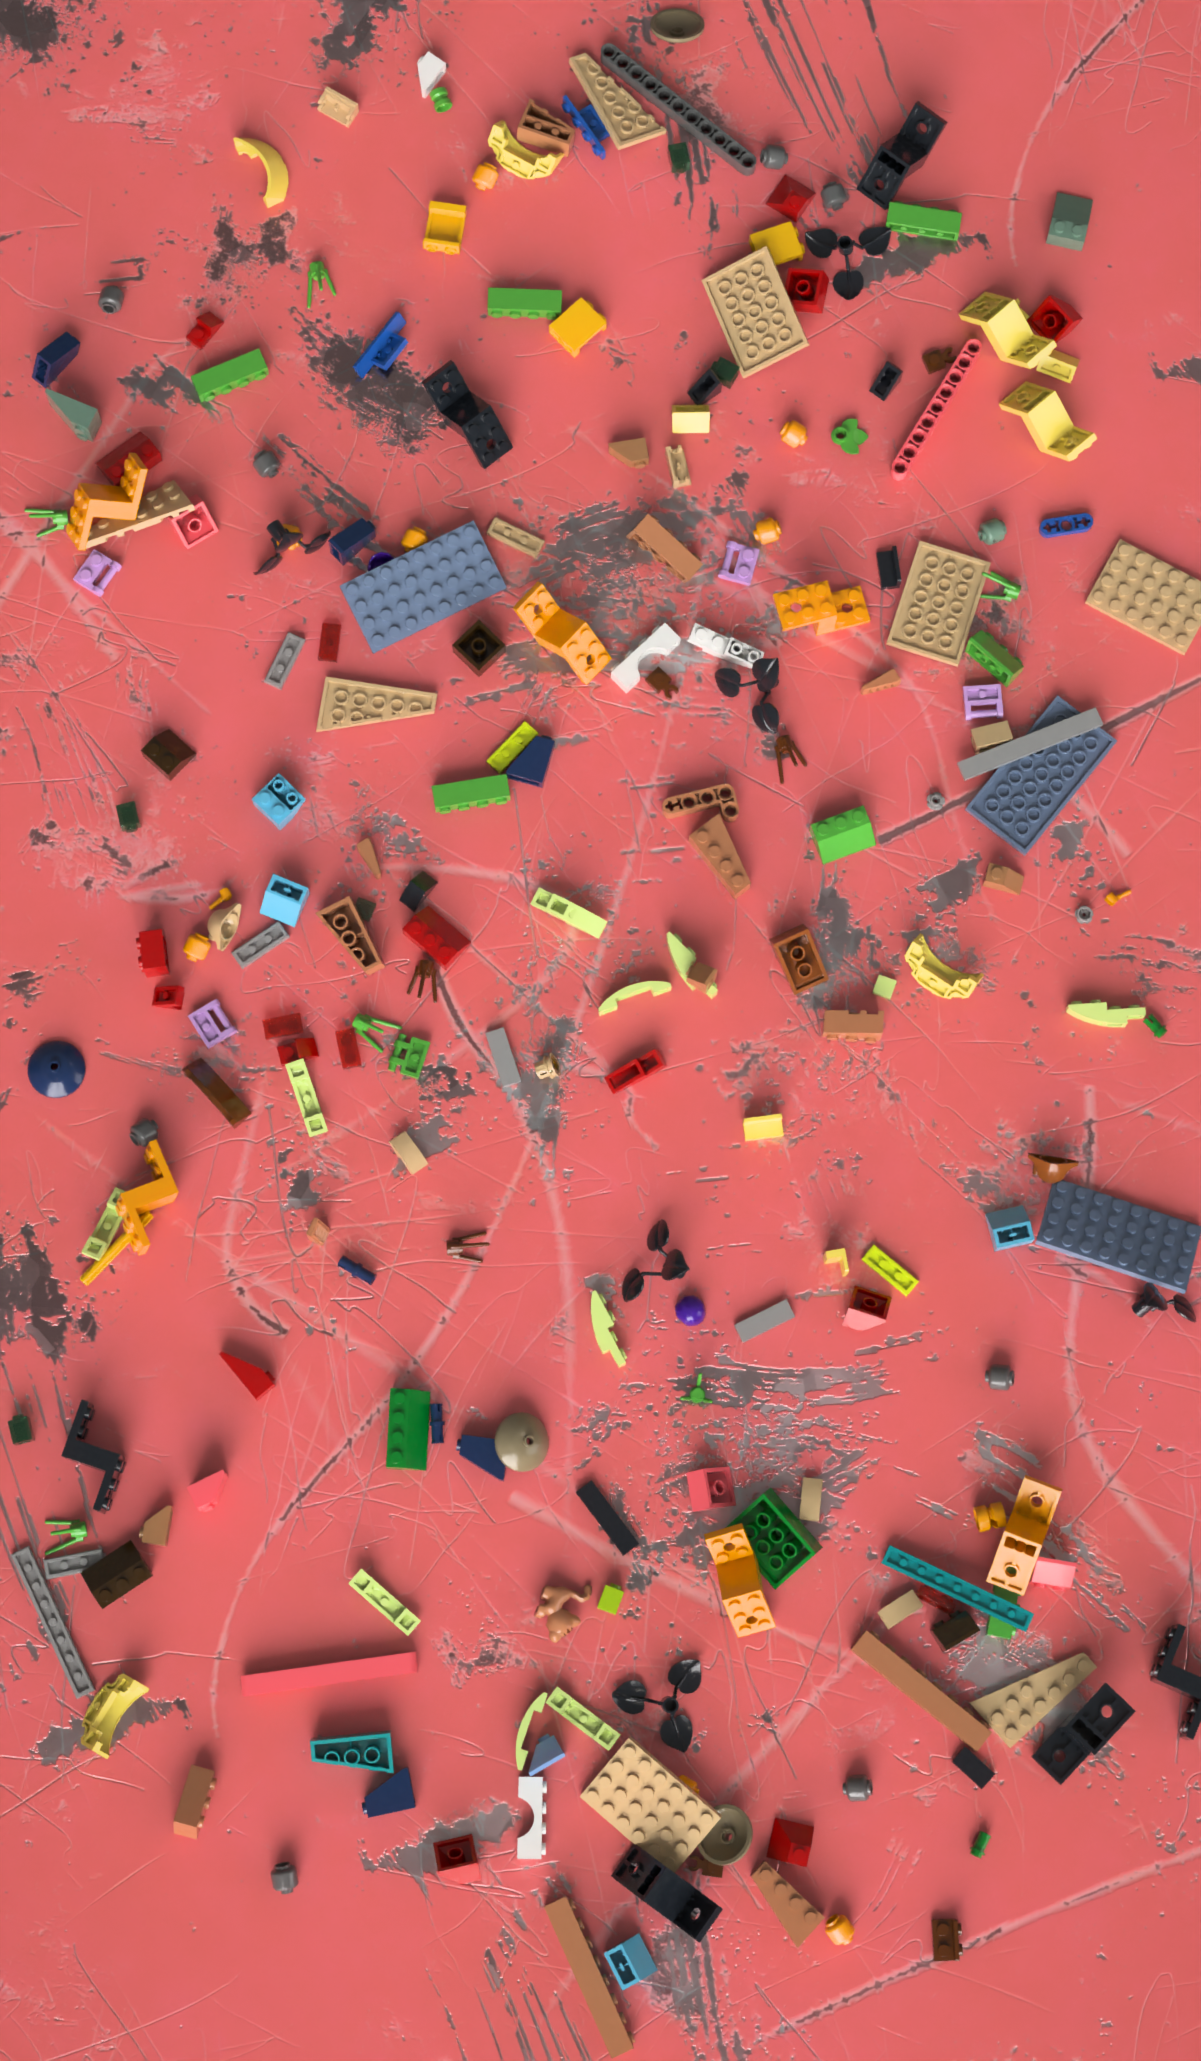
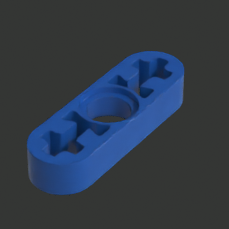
M1087 513L1045 519L1040 524L1039 533L1045 538L1087 532L1093 525V518ZM1082 519H1085V522H1089L1087 526L1081 523ZM1067 521L1071 524V528L1064 530L1061 527V523ZM1046 525L1052 528L1050 532L1044 529Z

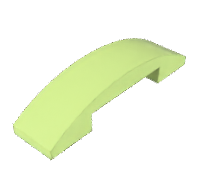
M645 981L622 988L602 1003L598 1008L599 1016L617 1010L618 1001L651 990L654 997L671 991V983Z
M304 1059L285 1064L309 1137L327 1132L328 1129Z
M115 1187L93 1234L89 1236L81 1251L82 1254L98 1261L102 1258L123 1220L122 1216H118L115 1206L120 1194L126 1191Z
M360 1569L348 1583L407 1636L421 1622L420 1619L364 1570Z
M558 1686L545 1702L608 1751L621 1736V1734Z
M542 1693L532 1703L521 1722L516 1740L518 1770H523L529 1752L521 1748L533 1712L542 1713L548 1693Z

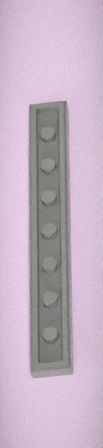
M1095 707L957 762V766L964 781L1101 727L1103 722Z
M30 1546L11 1554L76 1699L95 1691Z

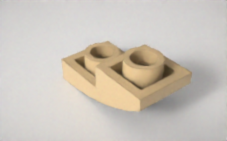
M405 1131L388 1141L398 1158L402 1159L410 1174H415L428 1164L418 1147Z
M803 1477L799 1520L819 1522L823 1479Z
M910 1590L881 1609L878 1615L886 1627L890 1629L921 1609L923 1604L915 1592Z

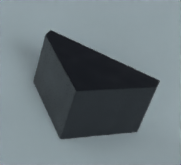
M887 361L869 391L882 401H885L901 382L903 371L890 361Z
M710 368L687 393L696 405H703L721 393L722 382Z
M422 871L409 882L399 901L415 912L438 882Z

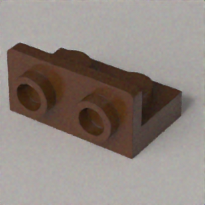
M931 1919L933 1961H960L959 1956H963L962 1944H959L958 1936L962 1935L961 1923H958L957 1919Z

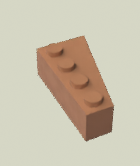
M647 514L626 537L630 540L633 538L639 543L638 547L643 551L652 552L653 559L661 564H667L665 566L666 569L683 583L688 582L703 565L700 562V557L688 551L685 543L680 540L677 541L673 537V533L668 528H663L655 516Z
M718 814L689 835L688 842L731 896L737 899L750 889L751 882L722 818Z
M350 896L315 913L366 974L371 975L385 968L368 929Z
M763 1861L750 1876L798 1948L825 1917L767 1862Z

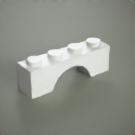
M666 623L655 627L648 639L646 637L642 639L635 651H629L621 664L618 662L612 667L611 679L625 693H628L640 681L638 665L645 656L653 653L668 656L680 644L681 638Z
M519 1777L518 1797L528 1802L534 1813V1822L530 1831L518 1838L517 1859H542V1855H546V1843H542V1834H546V1822H542V1814H546V1802H542L543 1793H547V1781H543V1777Z

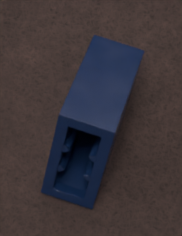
M68 332L58 337L37 353L32 378L46 389L78 355L80 342Z
M363 518L359 519L328 540L330 553L344 566L376 537L375 526L369 520L366 522Z
M536 736L507 769V779L543 788L554 751L555 741L549 736Z
M462 1435V1438L457 1440L456 1451H460L459 1455L494 1478L504 1482L506 1466L497 1455L495 1439Z
M409 1768L402 1769L364 1798L365 1802H362L364 1815L368 1814V1818L416 1808Z

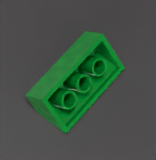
M390 1388L387 1469L426 1471L431 1392Z

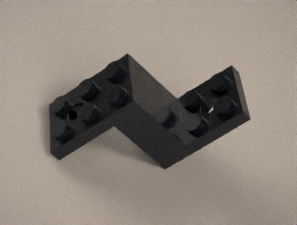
M919 101L915 103L900 132L880 146L857 190L884 210L888 209L889 203L893 201L905 178L924 165L948 122ZM920 123L926 125V132H923L920 129ZM877 180H881L884 183V188H880L877 185Z
M452 360L422 381L444 423L466 439L483 469H486L513 448L491 405L469 390ZM446 382H449L448 388L446 390H442L443 385ZM493 439L492 445L487 447V442Z
M81 1400L61 1456L67 1460L106 1472L93 1506L95 1511L105 1514L106 1510L109 1511L113 1503L111 1496L113 1491L116 1492L120 1481L117 1479L119 1474L124 1472L126 1462L124 1461L125 1458L120 1454L81 1442L82 1439H86L89 1430L86 1428L88 1421H92L95 1414L94 1405L88 1401Z
M1176 1624L1172 1625L1171 1628L1168 1627L1164 1635L1166 1642L1164 1646H1160L1157 1657H1159L1156 1665L1153 1664L1149 1675L1152 1676L1150 1681L1194 1700L1187 1707L1186 1713L1188 1716L1186 1721H1182L1179 1727V1732H1181L1180 1738L1194 1740L1201 1722V1677L1171 1664L1186 1629L1185 1626Z
M1104 1683L1078 1712L1071 1713L1031 1757L1061 1785L1087 1756H1093L1098 1753L1134 1714L1135 1710L1107 1683ZM1104 1706H1109L1112 1709V1715L1108 1718L1104 1717L1101 1713ZM1057 1750H1061L1065 1755L1062 1762H1057L1054 1759V1753Z
M637 1844L632 1845L611 1875L616 1881L699 1943L723 1910V1908Z

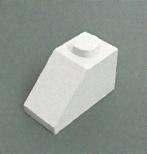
M429 51L425 56H421L417 62L423 98L428 96L446 73V63Z

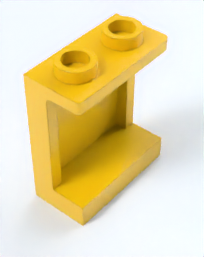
M430 201L425 238H423V249L430 252L442 251L449 255L460 254L467 215L466 206Z
M791 221L749 235V245L752 252L754 253L767 246L775 265L797 258L798 261H802L803 254L805 253L803 243H799L797 238L799 237L796 226L793 227Z
M581 297L549 325V333L575 358L580 353V348L600 330H606L607 322L601 313L598 314L594 310L593 305L588 300L585 301Z

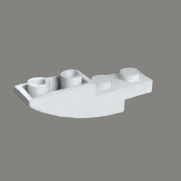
M697 623L693 625L687 639L688 642L703 648L702 651L751 669L753 663L763 658L765 653L733 637L727 638Z

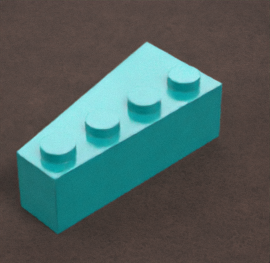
M391 1730L311 1738L310 1740L312 1762L394 1773Z

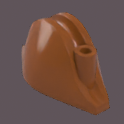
M1028 1153V1158L1034 1163L1032 1174L1038 1175L1047 1183L1061 1181L1066 1173L1073 1167L1078 1166L1079 1161L1061 1157Z

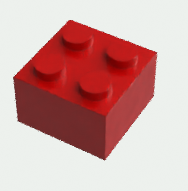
M789 268L785 288L795 311L823 313L829 278L824 270Z
M162 929L139 932L136 944L141 954L138 957L141 971L145 972L147 977L170 975L166 937Z

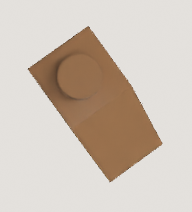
M645 438L608 443L609 454L628 467L640 469L649 465Z
M989 863L983 886L1020 895L1024 876L1008 867Z
M697 962L695 967L691 965L686 972L688 976L686 982L706 994L716 980L718 970Z
M167 1505L144 1523V1527L141 1526L139 1538H142V1543L167 1547L174 1507Z

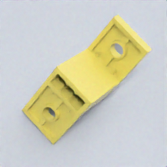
M984 292L958 314L963 321L981 325L998 357L1004 362L1031 369L1037 366L1042 358L1051 354L1052 350L1057 346L1054 340L1033 334L1017 303L1012 298Z
M1026 381L999 403L1002 410L1022 417L1037 447L1046 454L1070 462L1097 440L1093 432L1073 425L1054 390Z

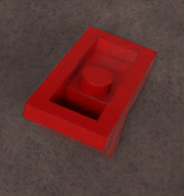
M210 311L196 318V326L186 336V340L199 350L203 349L224 324L221 319Z
M179 985L155 987L152 1006L181 1010L185 987Z
M314 1038L294 1039L295 1042L277 1047L282 1066L302 1058L308 1060L319 1057Z

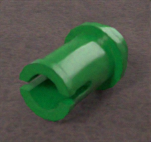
M1150 1014L1148 1017L1153 1023L1147 1018L1143 1023L1153 1031L1155 1037L1161 1038L1167 1032L1166 1026H1163L1153 1014Z
M979 1831L973 1847H970V1854L981 1859L985 1855L984 1850L991 1836Z

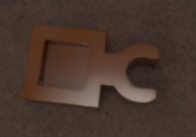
M952 347L947 348L942 354L938 349L922 356L921 359L928 374L946 368V362H955L956 356H948L953 351Z
M659 666L645 679L658 694L663 690L668 700L672 699V696L668 693L670 690H673L676 694L679 692L675 685L669 684L672 679Z
M695 1855L690 1856V1859L697 1861V1865L695 1867H688L689 1870L697 1871L702 1869V1875L722 1878L723 1865H716L705 1858L700 1860Z

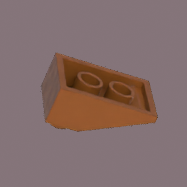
M804 924L769 939L794 995L829 980L809 929Z

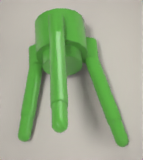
M321 261L312 262L309 265L310 271L307 272V308L311 307L312 279L318 281L319 289L322 291V279L325 277L332 294L336 295L328 275V270L324 268V263Z
M27 508L24 510L25 512L38 513L29 514L30 518L52 517L53 524H57L53 528L38 533L37 537L56 530L65 529L64 525L68 524L67 510Z
M993 571L990 574L982 573L983 576L1004 585L1003 593L1006 596L981 594L980 598L1006 600L1008 602H1011V599L1017 600L1021 585Z
M358 1013L352 1023V1027L356 1028L355 1032L366 1039L380 1053H383V1049L366 1035L364 1031L367 1032L371 1028L380 1033L384 1032L383 1029L373 1025L372 1022L400 1030L402 1026L373 1018L367 1014L362 1015Z
M702 1373L698 1374L696 1387L691 1389L689 1396H681L680 1400H691L694 1403L702 1401L704 1403H713L712 1399L705 1397V1391L701 1388Z
M80 1519L46 1520V1524L71 1525L68 1529L52 1531L51 1535L71 1533V1537L75 1538L46 1551L45 1554L49 1555L76 1542L84 1541L83 1537L88 1536L85 1521L80 1522Z

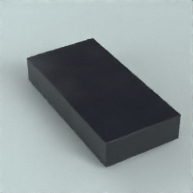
M966 1747L951 1761L981 1789L995 1775Z

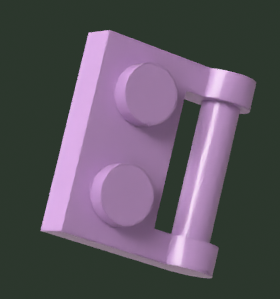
M727 541V551L718 577L750 586L760 549L741 545L734 541ZM737 551L739 556L734 574L729 573L733 553Z
M94 549L73 580L101 597L104 594L103 590L115 573L120 571L122 566ZM108 565L110 569L105 574L103 579L100 581L98 586H94L95 582Z
M1001 684L963 686L965 721L972 718H1003ZM996 704V709L971 711V706Z
M218 999L211 1001L188 1015L208 1049L238 1031L228 1020L220 1007L221 1003ZM214 1010L226 1029L225 1031L220 1032L208 1013L209 1011Z

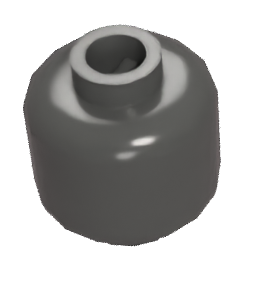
M768 144L761 150L760 162L763 163L765 168L780 170L788 162V153L785 152L783 146Z
M835 181L824 185L820 193L824 206L828 209H833V211L843 208V204L847 200L842 184H838Z
M114 285L104 287L101 290L98 301L100 308L108 314L120 311L124 300V293Z
M262 450L254 456L253 466L261 477L269 476V478H273L279 473L278 469L281 463L272 451Z
M143 1118L130 1128L131 1133L129 1136L136 1146L146 1147L150 1141L158 1138L157 1130L159 1127L154 1120L150 1121Z
M993 1364L990 1370H986L985 1382H989L991 1389L1008 1390L1010 1386L1014 1385L1015 1373L1009 1365Z
M864 1774L849 1775L846 1783H843L842 1786L843 1794L847 1795L848 1799L852 1802L867 1801L869 1796L873 1794L872 1780L868 1779Z
M290 1862L276 1864L270 1873L273 1888L276 1891H281V1894L293 1892V1888L299 1883L296 1867L290 1865Z

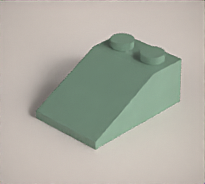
M1057 192L1046 244L1082 251L1093 200Z
M46 388L45 393L50 406L77 435V438L93 442L102 424L98 409Z

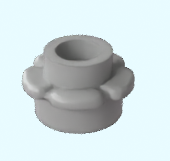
M938 792L929 794L927 797V806L932 810H940L945 804V798Z
M1080 906L1079 909H1076L1075 917L1077 922L1088 924L1092 921V909L1087 906Z

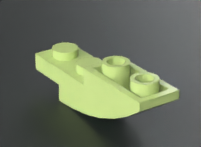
M540 887L530 903L532 906L598 939L608 923L588 910Z
M669 931L666 939L671 959L684 982L694 991L696 988L686 982L688 977L686 972L696 962V953L690 947L686 948L682 944V939L676 933L673 935ZM715 982L706 993L711 999L718 992L716 989L718 986Z
M1091 1000L1089 1003L1082 1004V1001H1073L1066 1007V1012L1073 1017L1105 1027H1125L1128 1024L1127 1020L1143 1019L1146 1015L1145 1007H1140V1005H1130L1124 1009H1121V1006H1112L1107 1010V1003L1101 1002V1000Z
M595 1290L592 1292L591 1319L594 1335L602 1354L610 1351L617 1366L620 1368L626 1365L625 1359H627L623 1348L619 1349L615 1342L618 1339L613 1331L609 1332V1329L614 1327L613 1321L616 1319L611 1310H606L604 1306L606 1301L602 1293L598 1294Z

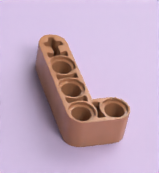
M720 784L665 799L662 804V814L666 818L672 819L719 807L723 820L730 823L738 818L739 806L733 787L730 784ZM722 791H728L730 793V796L724 798L721 796L720 793ZM708 795L712 800L704 802L702 797ZM691 800L694 805L687 807L684 805V802ZM668 805H671L673 811H670V809L667 808ZM727 809H733L735 811V814L727 815L725 811Z

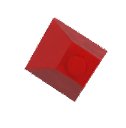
M785 174L767 200L766 205L797 223L816 193Z
M1049 295L1029 317L1027 322L1041 337L1052 339L1057 344L1072 332L1083 318L1070 304L1053 295Z
M855 1285L843 1326L864 1331L885 1323L892 1297Z
M775 1817L766 1857L807 1867L814 1827Z
M472 1834L433 1843L438 1874L461 1884L481 1880Z

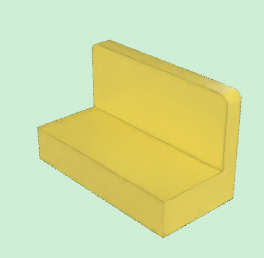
M1053 349L1051 354L1039 361L1036 371L1071 383L1080 360Z
M672 405L673 433H709V405Z
M782 1114L744 1118L743 1130L745 1141L784 1136Z
M845 1248L825 1251L823 1255L824 1264L840 1262L842 1277L847 1276L849 1268Z

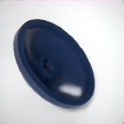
M51 1041L41 1045L34 1051L28 1063L30 1083L40 1094L50 1098H62L74 1093L80 1087L85 1077L86 1066L83 1056L77 1048L63 1041ZM53 1064L58 1065L56 1070L51 1069Z

